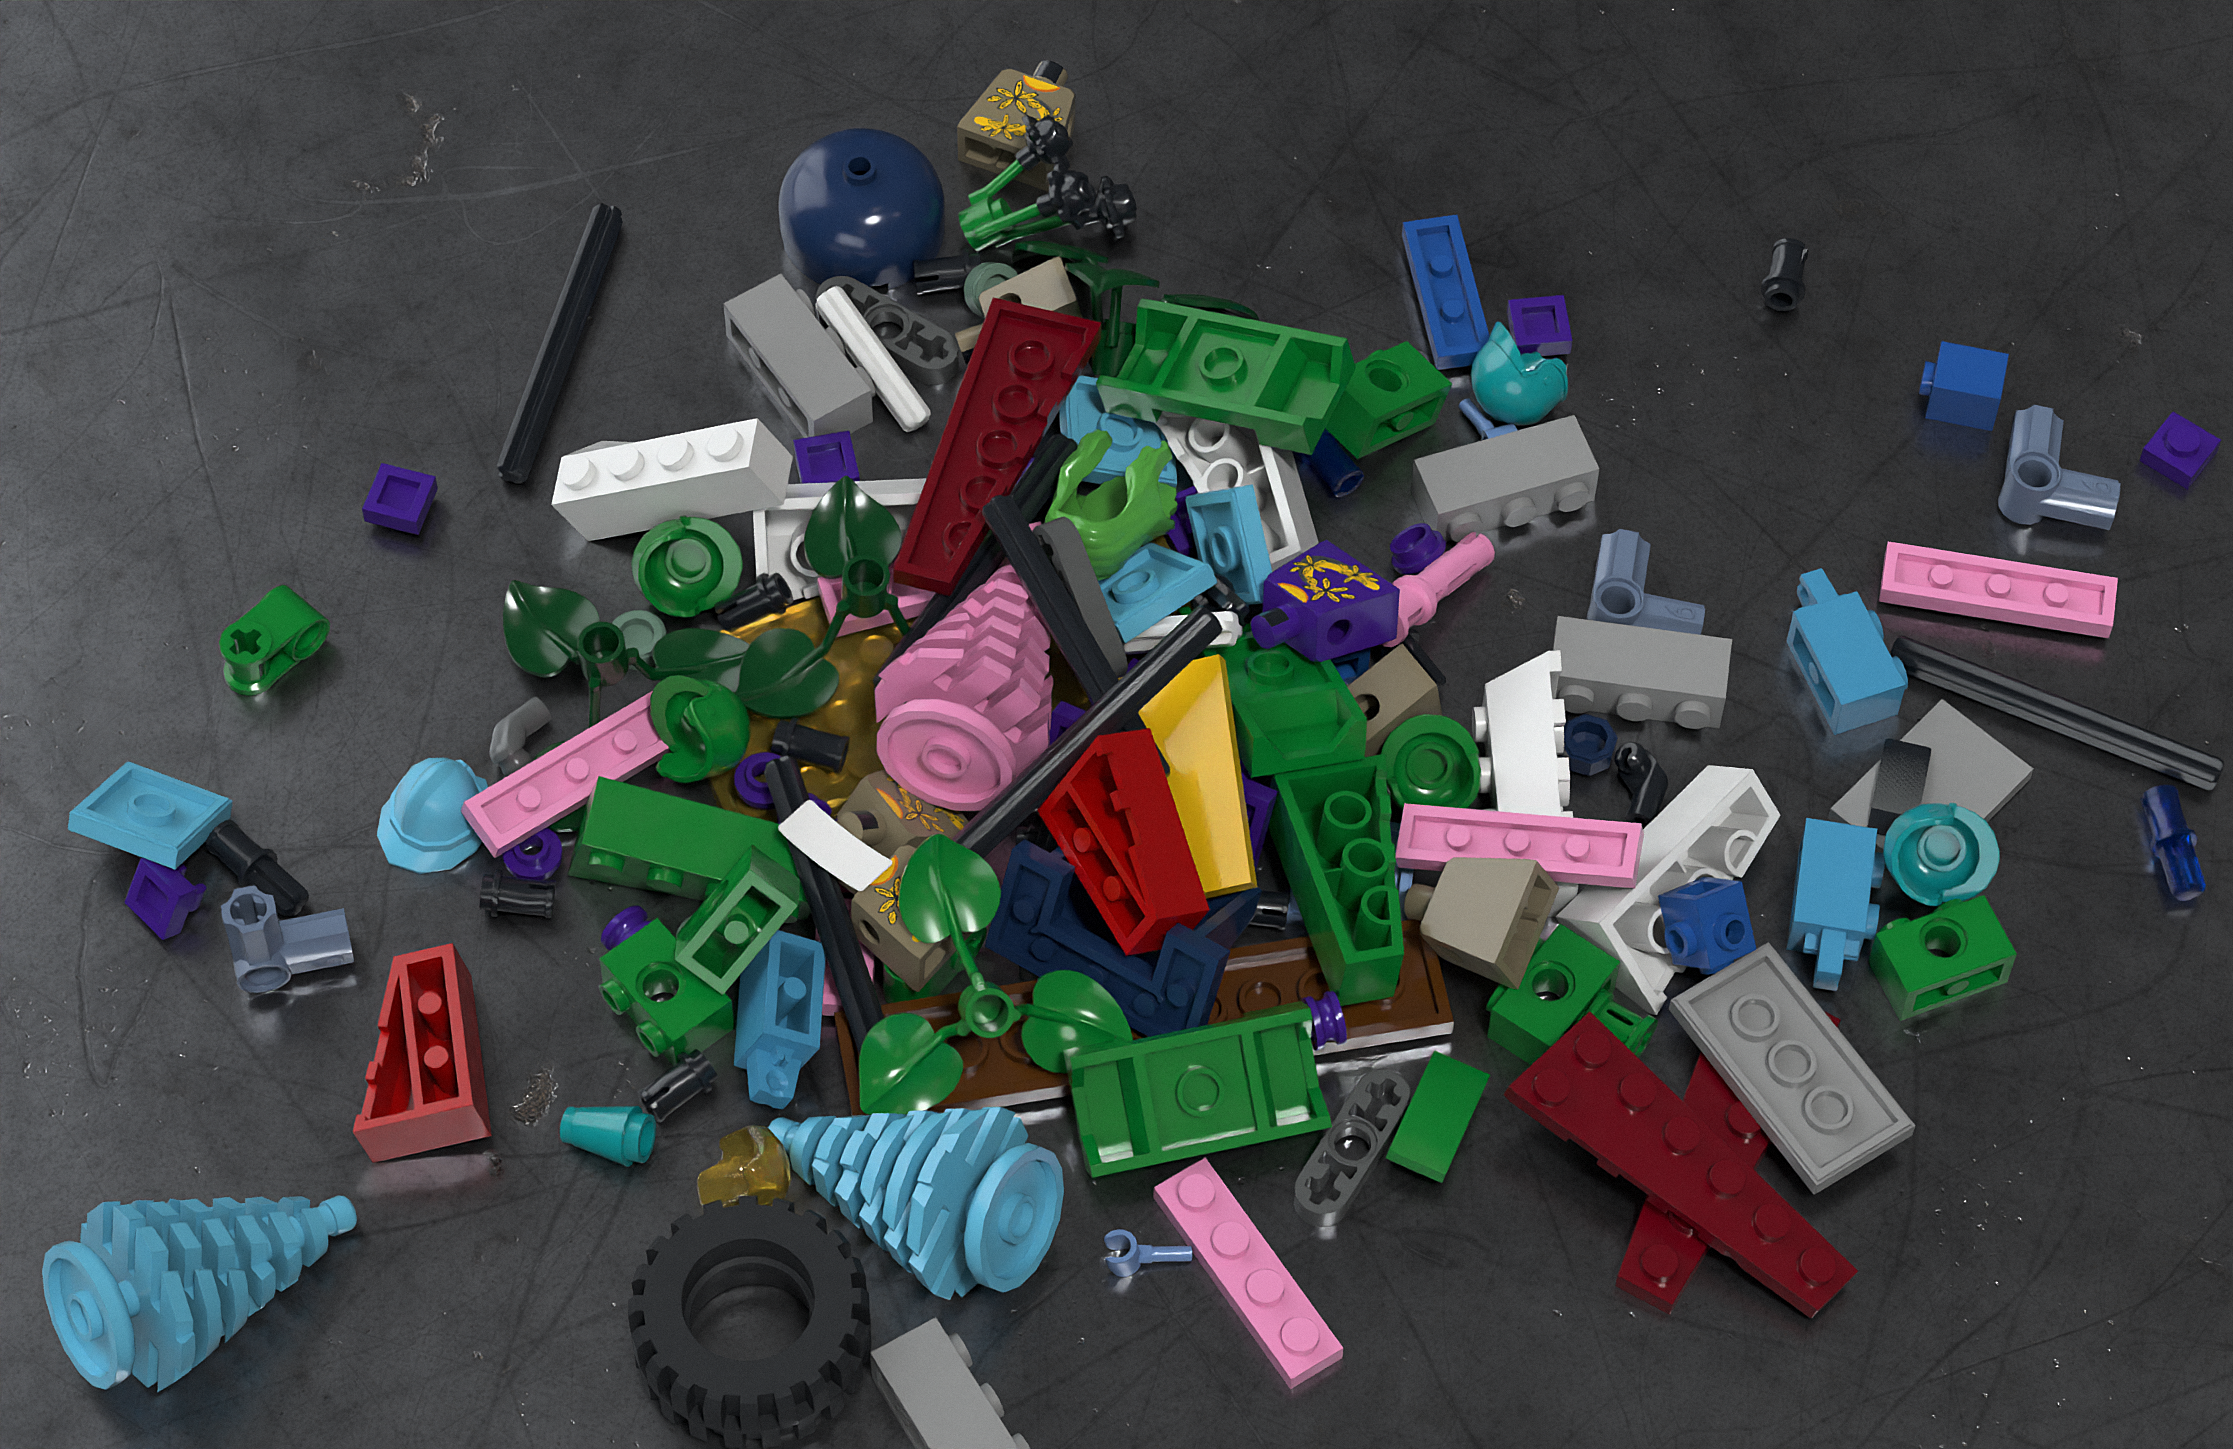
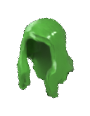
M1099 429L1087 433L1080 440L1077 449L1065 460L1060 469L1052 504L1044 523L1060 517H1067L1072 521L1081 536L1098 581L1109 579L1113 574L1122 569L1130 556L1140 549L1142 545L1149 543L1159 536L1167 535L1170 530L1175 528V521L1171 519V516L1175 514L1178 506L1175 501L1176 488L1158 482L1164 466L1173 459L1169 445L1164 440L1161 441L1160 448L1158 449L1150 446L1143 447L1138 458L1126 467L1125 477L1116 476L1110 481H1105L1099 488L1087 496L1077 494V486L1101 462L1106 451L1110 448L1112 437L1109 433Z

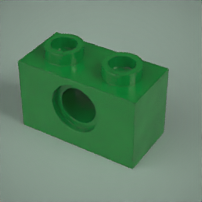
M1408 341L1385 351L1382 349L1376 350L1366 359L1355 363L1356 369L1326 429L1359 459L1434 425L1452 383Z
M752 844L677 933L674 960L723 995L798 907L800 879Z
M1985 895L1965 902L1960 899L1947 901L1937 907L1932 914L1912 921L1908 918H1900L1886 924L1875 935L1868 963L1899 1021L2007 983L2017 953ZM1929 949L1943 950L1951 957L1935 956Z
M656 918L599 958L603 983L599 985V990L606 1003L616 1014L621 1015L626 1012L638 1025L636 1032L646 1049L655 1057L663 1054L674 1066L679 1062L677 1056L681 1052L690 1054L695 1049L703 1052L735 1029L732 1000L725 993L722 995L674 960L677 939ZM662 992L675 995L670 1000L664 1002L650 999L653 995Z
M1560 923L1546 941L1539 937L1519 989L1509 988L1500 984L1492 994L1486 1010L1491 1013L1487 1037L1532 1065L1585 1016L1590 1005L1602 990L1606 989L1613 993L1620 961ZM1548 991L1557 994L1561 999L1548 1001L1540 998L1537 993Z

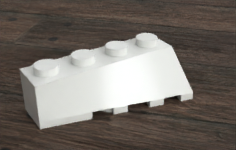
M1167 411L1162 412L1155 424L1161 429L1168 440L1167 443L1192 478L1193 485L1198 493L1253 484L1272 572L1319 543L1292 451L1259 444L1254 429Z
M758 418L640 442L600 441L561 457L552 506L587 541L650 530L665 521L680 519V516L683 515L710 519L784 505L793 456Z
M926 478L854 481L860 489L884 506L895 518L901 531L903 544ZM836 482L788 484L784 505L753 510L756 579L762 573H767L770 576L777 572L787 582L792 592L793 600L803 597L808 599L819 595L817 578L822 576L812 569L805 557L804 536L814 509Z
M1560 650L1547 651L1486 683L1482 707H1473L1472 709L1474 742H1484L1485 757L1479 758L1482 773L1479 793H1489L1491 809L1483 810L1573 818V811H1563V806H1568L1570 799L1569 758H1557V755H1563L1564 725L1566 723L1564 699H1555L1559 674L1562 672ZM1554 881L1558 885L1559 891L1548 917L1557 916L1577 896L1578 883Z
M1708 765L1643 829L1644 838L1636 887L1624 888L1588 884L1556 916V919L1568 929L1619 960L1620 965L1615 987L1646 1012L1657 1015L1668 998L1663 991L1675 972L1683 973L1687 967L1673 964L1671 953L1665 943V925L1658 895L1702 877L1733 880L1734 877L1742 878L1781 815L1753 769Z

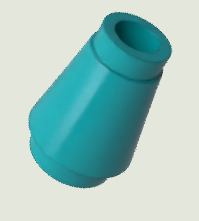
M569 1106L565 1110L560 1124V1139L563 1143L572 1144L575 1147L626 1167L631 1166L633 1162L645 1163L651 1155L656 1137V1121L654 1116L643 1113L640 1106L580 1108Z

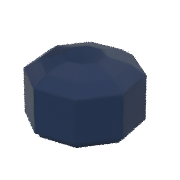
M1584 714L1565 723L1563 755L1559 756L1561 758H1569V770L1591 776L1610 767L1618 737L1607 720Z

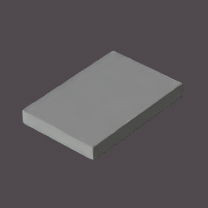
M1943 699L1900 740L1931 748L1921 804L1956 803L1957 806L1977 813L1986 822L2031 779L2034 768ZM1881 759L1830 809L1828 819L1831 822L1867 827ZM1877 834L1875 852H1884L1886 836Z

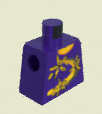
M1325 540L1268 574L1264 581L1263 613L1253 617L1251 630L1257 643L1265 649H1270L1285 642L1311 661H1326L1396 639L1400 589L1328 540Z

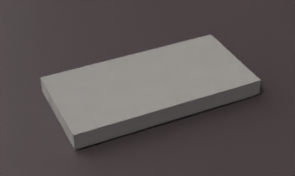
M1769 942L1671 999L1668 1010L1814 1195L1913 1135L1915 1124Z

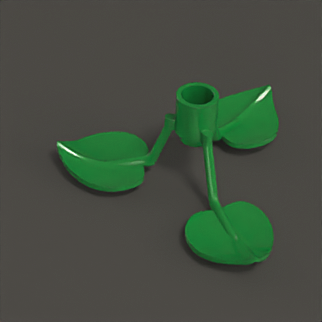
M942 833L932 834L917 847L906 864L899 886V911L907 929L919 941L935 943L951 934L953 944L970 978L971 985L962 992L959 999L958 1009L962 1019L958 1023L940 1028L935 1034L929 1022L922 1016L914 1013L889 1015L877 1022L866 1034L859 1054V1105L861 1110L868 1115H872V1113L908 1114L909 1111H923L940 1103L955 1089L963 1071V1060L956 1049L943 1041L955 1035L966 1036L971 1030L981 1037L995 1038L1008 1031L1013 1021L1019 1020L1023 1015L1029 1016L1021 1030L1023 1046L1037 1065L1051 1072L1067 1073L1063 1050L1124 1038L1126 1041L1133 1040L1127 1019L1115 999L1097 981L1078 971L1056 970L1045 973L1038 978L1032 993L1033 1005L1023 1003L1014 1006L1010 997L998 985L984 981L963 938L962 931H979L992 921L1000 905L1001 890L999 881L991 866L980 855L956 843Z

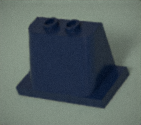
M1024 839L1012 848L1001 886L1000 905L991 921L985 947L1039 977L1056 970H1073L1083 973L1097 981L1108 991L1120 1006L1128 1025L1148 1037L1208 1024L1229 958V949L1253 919L1262 890L1256 887L1208 898L1206 900L1210 910L1193 930L1181 923H1177L1167 931L1161 950L1126 956L1076 875L1075 866L1068 862L1061 848L1057 847L1049 853Z

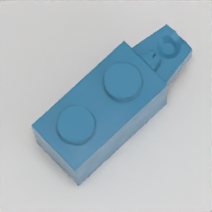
M1822 568L1801 574L1799 578L1801 583L1797 586V595L1803 607L1793 611L1787 644L1833 734L1837 735L1898 715L1904 690L1908 687L1907 673L1901 660L1897 656L1891 657L1883 641V628L1875 611H1867L1857 591L1838 595Z
M1806 818L1798 851L1786 950L1816 955L1813 988L1837 991L1842 973L1843 959L1858 961L1863 940L1875 939L1880 905L1869 903L1871 887L1880 889L1885 866L1883 853L1875 852L1878 830L1876 828Z
M777 930L740 974L734 1066L747 1069L750 1101L758 1104H767L772 1106V1108L784 1109L794 1097L800 1069L820 1049L826 955L822 943L819 941Z

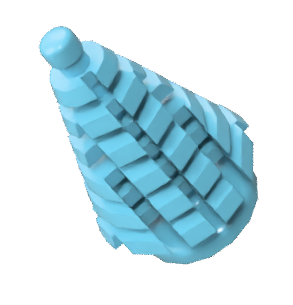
M983 1107L978 1110L964 1108L946 1109L944 1113L925 1110L909 1111L908 1114L872 1113V1115H852L835 1118L836 1116L808 1117L802 1124L779 1117L770 1123L765 1134V1144L769 1151L788 1158L790 1157L792 1169L809 1185L815 1184L817 1192L834 1207L840 1206L841 1213L859 1229H864L869 1238L884 1251H889L893 1259L909 1273L915 1274L917 1280L934 1295L948 1300L951 1299L954 1291L962 1298L978 1283L1003 1293L1020 1287L1038 1268L1050 1248L1060 1221L1064 1196L1062 1167L1054 1152L1031 1143H1025L1029 1135L1021 1118L1014 1117L1015 1112L1003 1107Z
M340 1195L321 1202L315 1208H310V1200L302 1196L283 1197L278 1203L262 1196L245 1198V1203H239L230 1197L214 1198L213 1207H207L198 1199L176 1200L170 1198L167 1203L164 1201L154 1202V1200H136L126 1205H120V1201L103 1202L87 1213V1223L81 1224V1243L70 1240L54 1245L45 1253L42 1276L44 1295L52 1324L64 1351L77 1371L92 1386L105 1390L120 1384L132 1372L147 1388L158 1381V1393L187 1374L217 1349L220 1338L225 1335V1343L244 1326L247 1316H251L274 1298L275 1289L282 1292L297 1282L302 1264L310 1267L327 1252L329 1235L335 1237L352 1230L356 1226V1209L348 1198Z

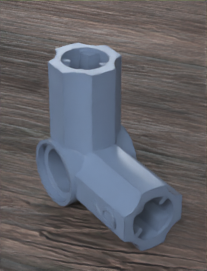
M2033 405L2025 410H2016L2011 424L2005 480L1998 497V505L2003 515L2019 524L2031 525L2038 523L2046 516L2110 530L2119 500L2121 483H2118V480L2062 469L2059 466L2064 420L2055 415L2053 408Z
M1618 529L1614 533L1603 534L1600 539L1591 600L1585 620L1701 635L1705 615L1704 605L1644 593L1651 544L1644 541L1640 537L1639 532Z
M255 885L234 889L232 897L228 902L221 905V913L231 949L236 982L241 990L252 993L269 992L285 985L290 980L292 974L354 962L344 908L281 921L278 918L273 895L262 893Z

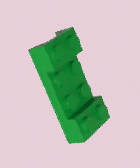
M1142 298L1137 306L1135 345L1117 378L1100 375L1096 386L1107 413L1157 423L1163 411L1254 429L1261 445L1312 455L1356 366L1347 338Z
M1189 606L1178 608L1177 616L1189 615L1192 609ZM1251 623L1246 624L1243 628L1242 636L1237 638L1234 646L1205 648L1193 659L1196 660L1219 654L1226 660L1239 757L1251 778L1365 759L1367 718L1330 659L1322 662L1311 661L1285 642L1270 649H1265L1255 640L1251 630Z
M1299 1001L1242 1013V1018L1131 1041L1120 1038L1063 1050L1085 1170L1093 1178L1331 1128L1330 1114L1319 1087L1312 1049L1311 1031L1313 1019L1311 1008L1304 1002Z

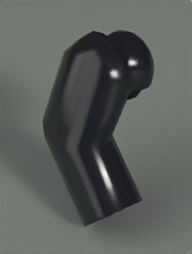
M1628 742L1618 748L1614 761L1618 767L1619 775L1633 794L1625 819L1629 823H1641L1644 829L1658 815L1668 788V778L1648 750L1644 749L1639 743Z

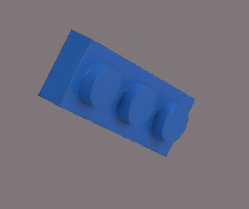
M1458 215L1403 222L1402 238L1436 369L1441 370L1472 365L1478 351L1487 343L1490 336Z

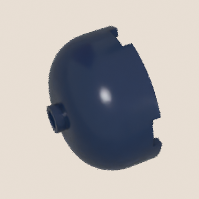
M854 128L834 132L815 141L804 149L793 161L783 179L778 206L779 225L784 250L800 272L820 285L832 277L848 276L868 287L888 283V290L915 278L913 260L935 259L942 246L945 235V199L939 176L928 158L917 147L897 135L869 128Z

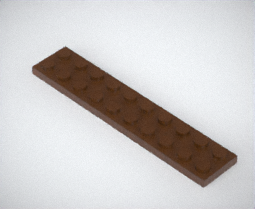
M1414 919L1401 921L1404 957L1394 997L1341 1006L1346 1025L1347 1042L1337 1045L1334 1041L1329 1040L1325 1043L1324 1049L1317 1051L1312 1047L1314 1056L1453 1032L1454 1020L1438 956L1420 935V924L1422 921ZM1299 937L1229 949V958L1208 1024L1242 1018V1013L1302 1001V998L1311 996L1316 1001L1322 1000L1324 993L1330 991L1310 937ZM1037 980L1001 985L999 987L1010 997L1014 1006L1023 1003L1033 1005L1032 993ZM962 992L880 1006L884 1017L899 1013H914L922 1016L929 1022L935 1034L940 1028L958 1023L962 1019L958 1009ZM845 1011L834 1012L835 1028L851 1116L868 1115L861 1110L859 1105V1052ZM1023 1015L1019 1020L1013 1021L1008 1031L995 1038H984L971 1030L966 1036L955 1035L943 1041L956 1049L963 1060V1071L960 1081L947 1098L926 1110L937 1113H944L946 1109L964 1108L978 1110L983 1107H1003L1070 1096L1071 1090L1068 1073H1056L1045 1070L1037 1065L1028 1055L1022 1043L1021 1030L1029 1016ZM1130 1027L1133 1040L1148 1037Z

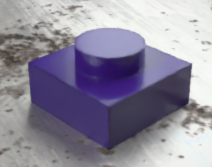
M1564 295L1508 300L1507 318L1510 333L1520 354L1538 352L1541 356L1571 353L1573 340Z
M2173 411L2145 445L2139 461L2188 490L2216 455L2221 439Z
M850 431L793 440L794 455L801 484L837 482L844 476L850 477L853 481H860Z
M381 463L362 507L364 521L419 535L438 490L436 476Z

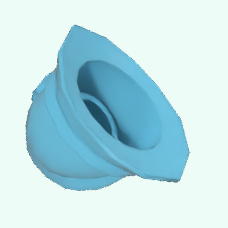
M446 757L427 758L411 766L381 810L377 837L388 863L418 874L451 870L475 853L482 844V840L461 813V808L466 800L488 788L486 779L475 776L469 765L461 759L455 761Z

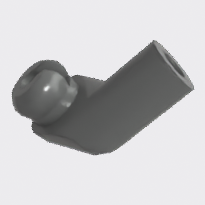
M534 696L497 723L493 730L489 756L493 764H499L502 773L506 776L531 763V756L523 749L526 738L552 720L549 710L538 697Z

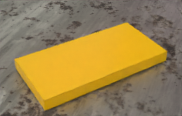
M1217 654L1192 660L1138 712L1147 729H1151L1154 741L1170 767V775L1167 777V781L1206 899L1257 887L1226 660Z

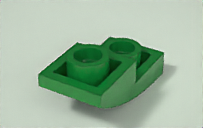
M1434 1050L1390 1146L1386 1159L1442 1183L1483 1094L1490 1074Z

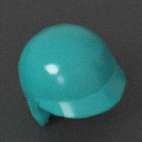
M1497 321L1487 343L1478 351L1473 361L1471 370L1472 389L1481 407L1495 420L1507 425L1527 426L1541 421L1558 403L1566 400L1568 393L1567 368L1559 358L1544 359L1538 352L1520 354L1509 331L1501 322Z
M1956 803L1921 804L1906 810L1895 819L1887 831L1884 841L1883 855L1885 863L1895 882L1909 897L1930 906H1939L1942 902L1953 899L1965 901L1975 897L1987 888L1997 873L2000 861V850L1995 833L1986 820L1971 810L1957 806Z

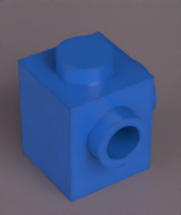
M1702 877L1658 895L1665 925V943L1671 953L1673 964L1697 967L1701 974H1715L1734 963V959L1756 950L1742 881Z

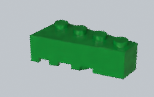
M1386 754L1369 756L1361 760L1273 774L1270 788L1278 791L1268 829L1330 991L1333 990L1340 1006L1394 997L1404 957L1399 890L1396 889L1394 871L1396 865L1395 846L1392 843L1390 828L1391 802L1390 794H1387L1386 784L1388 771Z
M598 776L583 809L567 873L569 876L705 901L753 844L800 879L786 837L778 829L780 824ZM801 881L799 905L785 923H794L797 919L807 920L811 914Z

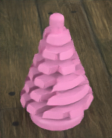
M1011 564L998 569L985 584L980 585L971 592L965 601L959 603L943 620L928 630L923 638L913 643L903 655L896 658L878 675L882 679L875 689L876 722L878 723L886 716L887 718L881 724L877 733V754L886 772L904 790L929 804L954 811H981L1050 746L1049 730L1051 727L1053 677L1051 675L1044 680L1049 672L1050 656L1044 651L1050 647V631Z

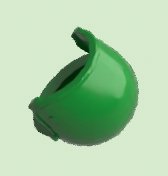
M686 515L680 516V519H672L660 523L644 534L635 547L631 561L633 579L641 594L659 611L676 617L696 616L701 611L715 607L717 602L729 598L739 584L743 569L740 548L729 531L718 523L706 518L687 517Z
M677 675L669 676L657 683L650 697V714L661 740L673 752L664 754L658 762L656 770L659 774L675 782L689 783L724 774L736 767L746 754L751 738L749 715L740 698L726 686L711 680Z
M1422 714L1405 720L1389 734L1381 754H1386L1387 758L1386 784L1388 793L1402 813L1405 803L1465 809L1471 807L1478 796L1481 786L1482 773L1479 763V751L1470 733L1459 722L1447 716Z

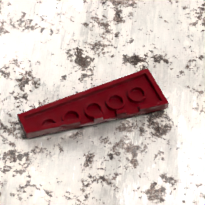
M992 298L893 568L894 583L947 596L952 594L990 529L982 515L983 506L997 495L1009 496L1096 349L1101 338V322Z
M1825 1012L1839 1029L1841 1019ZM1701 1052L1683 1102L1756 1171L1772 1141ZM1647 1195L1618 1272L1615 1286L1670 1315L1711 1246L1697 1237V1229L1672 1211L1668 1210L1665 1214L1647 1201L1649 1197Z
M1588 1012L1514 1080L1505 1091L1504 1096L1512 1104L1565 1142L1569 1138L1599 1159L1596 1163L1615 1178L1619 1174L1649 1195L1647 1201L1665 1214L1668 1210L1672 1211L1697 1229V1237L1722 1255L1734 1259L1740 1268L1811 1319L1858 1272L1845 1257L1591 1012Z

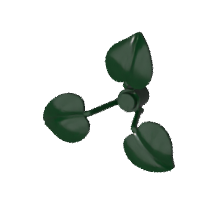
M1046 241L1016 243L1012 254V263L1024 258L1041 255L1060 256L1074 262L1066 263L1065 270L1073 273L1090 286L1093 321L1101 322V338L1093 352L1091 369L1094 375L1117 378L1135 345L1136 323L1120 321L1123 286L1143 285L1159 288L1160 282L1130 270L1116 268L1107 270L1102 266H1098V262L1108 264V257L1081 247ZM1112 288L1109 319L1103 320L1101 293ZM1163 294L1162 299H1160V302L1191 308L1209 307L1229 312L1238 317L1260 321L1258 315L1253 310L1228 299L1199 294Z
M844 476L837 481L819 501L809 519L804 536L805 557L812 569L824 578L837 579L842 577L841 601L837 603L836 613L822 643L816 649L811 639L805 633L791 628H775L766 631L751 642L741 660L739 681L735 694L740 698L746 709L755 714L774 719L801 718L819 711L829 703L839 686V673L835 666L823 657L831 650L841 626L849 614L859 618H871L880 614L885 609L891 615L902 638L910 629L898 607V597L889 594V567L898 557L902 544L899 525L884 506L867 495L848 476Z
M512 580L507 590L503 608V631L507 649L511 658L522 670L540 677H552L560 673L570 660L575 664H581L582 672L589 681L590 690L588 729L600 722L602 687L612 686L621 681L627 674L629 665H633L647 679L652 681H662L669 676L681 675L694 679L715 681L736 693L741 660L745 650L750 645L742 639L718 631L699 628L676 630L666 634L655 643L652 653L656 668H652L639 656L637 648L626 649L624 635L616 625L609 622H600L597 609L591 601L574 591L563 588L535 586ZM566 741L557 742L544 748L535 756L533 761ZM585 805L546 828L555 832L578 831Z

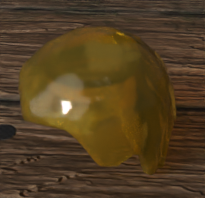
M749 1125L720 1139L721 1160L716 1165L700 1172L697 1178V1190L701 1206L717 1200L722 1201L723 1208L739 1205V1196L758 1195V1205L772 1206L775 1198L784 1199L788 1193L791 1182L790 1160L783 1143L769 1128L762 1125Z

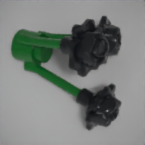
M1025 114L1022 120L1026 126V145L1015 154L1017 159L985 187L969 194L968 197L972 206L958 213L959 222L970 245L979 252L992 245L998 248L1015 239L1060 227L1073 225L1076 230H1080L1084 226L1101 222L1108 230L1112 229L1117 239L1124 237V226L1136 221L1137 208L1133 193L1129 189L1128 184H1114L1109 176H1103L1100 180V189L1095 192V188L1089 183L1086 174L1076 172L1075 170H1068L1070 163L1066 154L1073 146V140L1069 137L1067 129L1058 121H1055L1054 117L1047 115L1038 121ZM1040 162L1054 164L1053 171L1047 174L1050 184L1049 193L1039 196L1035 204L1012 212L1008 203L1003 198L993 200L992 197L1024 169L1030 171ZM1039 215L1046 217V219L1016 226V224Z

